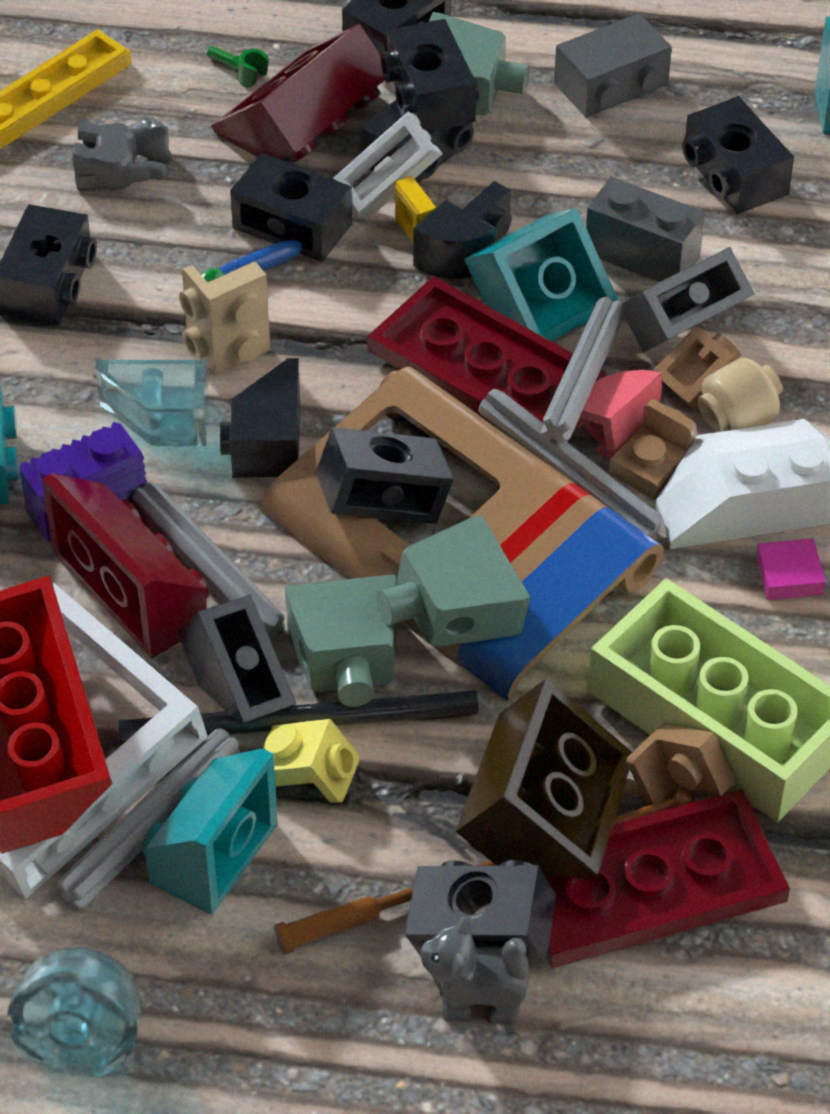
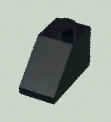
M287 358L231 399V421L220 422V454L231 455L232 478L279 477L299 459V358Z
M251 594L197 612L177 632L199 686L239 725L280 712L297 704Z

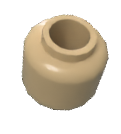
M738 358L704 379L701 386L702 395L697 399L704 421L714 433L761 426L772 422L779 414L780 401L778 395L783 392V387L778 375L769 365L761 367L750 358Z

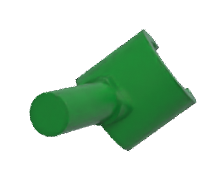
M210 46L207 51L209 58L238 71L237 78L242 86L251 87L256 84L257 73L262 76L267 75L269 58L265 52L259 49H247L240 56H235L215 46Z

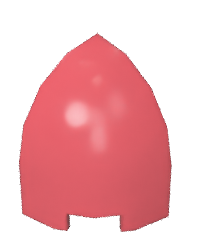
M648 370L623 371L603 377L595 382L575 428L579 429L582 425L585 426L590 435L600 443L595 449L599 455L610 460L642 427L644 406L651 399L660 402L662 372Z

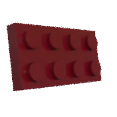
M432 276L367 336L368 352L399 370L405 367L414 368L481 417L483 416L479 413L478 409L482 400L491 390L496 389L504 392L543 424V418L573 355L572 352L435 276ZM601 369L596 381L606 377V371Z
M743 789L613 824L599 872L590 880L544 875L556 894L547 960L551 969L788 902L790 887Z

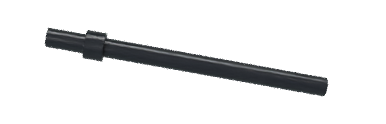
M470 690L375 698L367 704L358 707L346 706L340 701L294 705L291 708L243 725H239L226 711L200 714L207 736H209L214 730L219 728L224 729L230 735L269 732L272 725L331 719L336 726L478 714L479 705L477 691ZM153 717L118 720L120 744H124Z

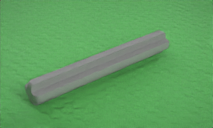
M603 297L597 301L543 418L544 425L541 432L547 440L554 438L559 443H564L571 438L622 323L625 307L620 300L611 301L608 297Z
M493 389L482 400L478 409L479 413L509 437L651 538L660 529L664 520L659 513L568 442L559 443L554 438L547 440L541 432L544 424L504 392Z
M147 482L142 488H137L132 495L133 505L138 513L157 533H160L167 539L172 549L191 568L200 573L206 584L224 603L251 594L269 639L271 640L275 635H280L285 628L283 623L285 619L284 614L156 483Z
M222 728L214 730L58 880L57 885L61 897L75 908L85 907L143 850L145 840L153 826L160 821L165 823L177 807L179 795L189 779L192 777L199 778L212 759L240 753L238 740Z

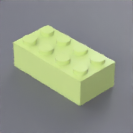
M665 578L591 648L587 692L650 735L663 723L714 732L737 780L729 790L733 792L743 789L748 802L777 823L830 769V685L669 579Z

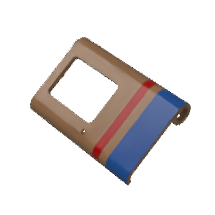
M405 367L399 371L390 372L383 379L377 390L335 426L336 428L368 431L385 415L391 419L403 416L430 437L437 439V442L500 487L469 518L482 514L530 596L522 633L510 637L439 646L438 648L507 701L516 693V688L521 678L617 585L627 592L639 590L650 580L661 563L664 549L660 543L412 367ZM329 431L270 485L263 497L261 512L348 579L395 574L397 584L402 552L410 545L375 518L331 514L315 473L327 442ZM414 618L404 621L423 635Z

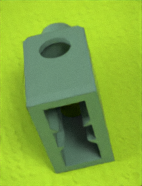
M432 13L429 22L446 19L477 83L476 115L490 113L498 90L525 94L529 81L530 65L505 61L506 36L502 32L441 13Z
M482 514L408 546L402 552L397 586L377 592L378 610L387 625L414 618L427 643L435 647L519 635L522 633L530 601L528 592Z
M395 574L285 586L287 630L310 689L316 692L337 690L338 698L342 704L358 707L372 700L374 696L373 686L388 685L394 680L397 623L387 625L383 621L377 606V592L397 586Z

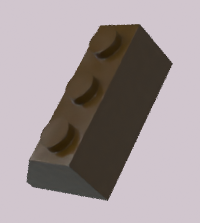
M544 679L499 713L455 832L466 840L473 849L483 854L495 865H501V863L508 860H519L532 865H538L544 875L590 880L599 872L629 773L626 760L632 751L549 680Z

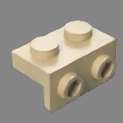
M252 262L210 282H207L193 265L182 269L183 291L179 294V300L186 315L187 326L182 335L188 352L195 360L202 359L216 376L244 362L252 361L259 355L270 351L267 276L256 262Z

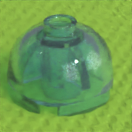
M82 946L64 947L36 960L18 983L8 1006L7 1017L10 1015L13 1022L10 1035L14 1044L31 1061L51 1072L64 1074L63 1062L91 1065L93 1067L87 1077H100L121 1068L133 1053L139 1033L143 1003L133 975L120 961L99 950Z

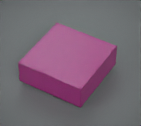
M814 538L757 543L756 560L767 600L824 595L826 581Z

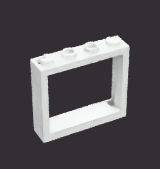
M53 583L66 630L160 712L105 759L113 784L63 835L1 854L0 851V876L25 899L31 896L208 737L198 706L55 583Z

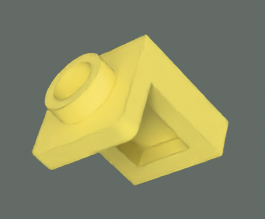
M331 719L272 725L263 749L274 754L275 786L314 783L330 803L342 802L359 763V754Z

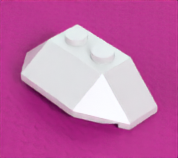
M805 419L697 435L656 499L655 507L657 513L663 517L662 528L669 548L676 549L830 524V436Z

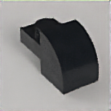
M493 181L463 209L445 200L413 228V266L427 274L440 278L461 279L472 277L464 259L495 243V241L501 240L511 226V190Z

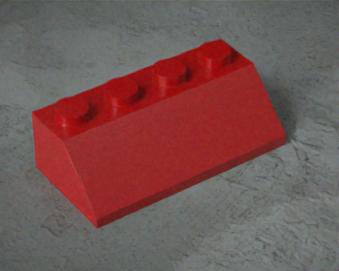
M50 575L0 590L1 854L63 835L113 784Z

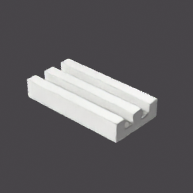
M410 112L403 115L333 178L341 183L352 186L357 179L409 133L411 134L412 138L391 157L387 156L374 168V172L357 187L353 188L352 186V208L359 218L368 220L395 196L396 181L409 176H413L415 179L442 155L440 149L430 141L432 138L428 132L421 128V122L416 115Z

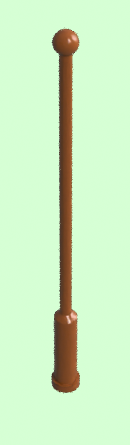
M678 788L668 799L616 816L613 824L695 802L694 795L689 789ZM489 860V861L480 863V864L475 865V866H496V865ZM413 887L379 899L369 895L285 924V922L275 924L274 932L282 953L286 955L294 952L296 947L377 920L381 911L411 901Z

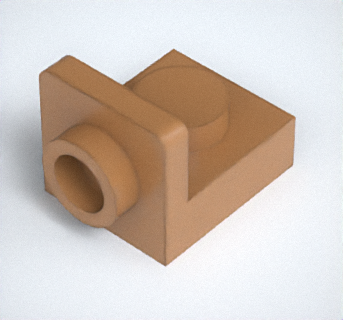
M696 325L652 371L662 372V385L694 412L698 408L697 399L702 395L701 386L704 379L738 359L741 353L721 333H717L712 338Z
M651 399L644 406L642 427L610 459L609 474L649 497L656 499L695 440L696 423L687 418L682 412L671 409L655 399Z
M663 723L626 760L627 766L647 805L667 799L679 787L722 796L737 782L715 733Z

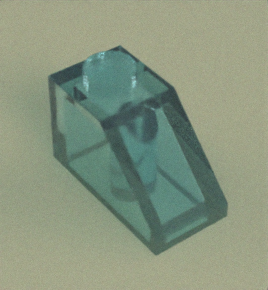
M96 360L95 369L100 406L151 446L182 447L207 445L209 388L206 360Z

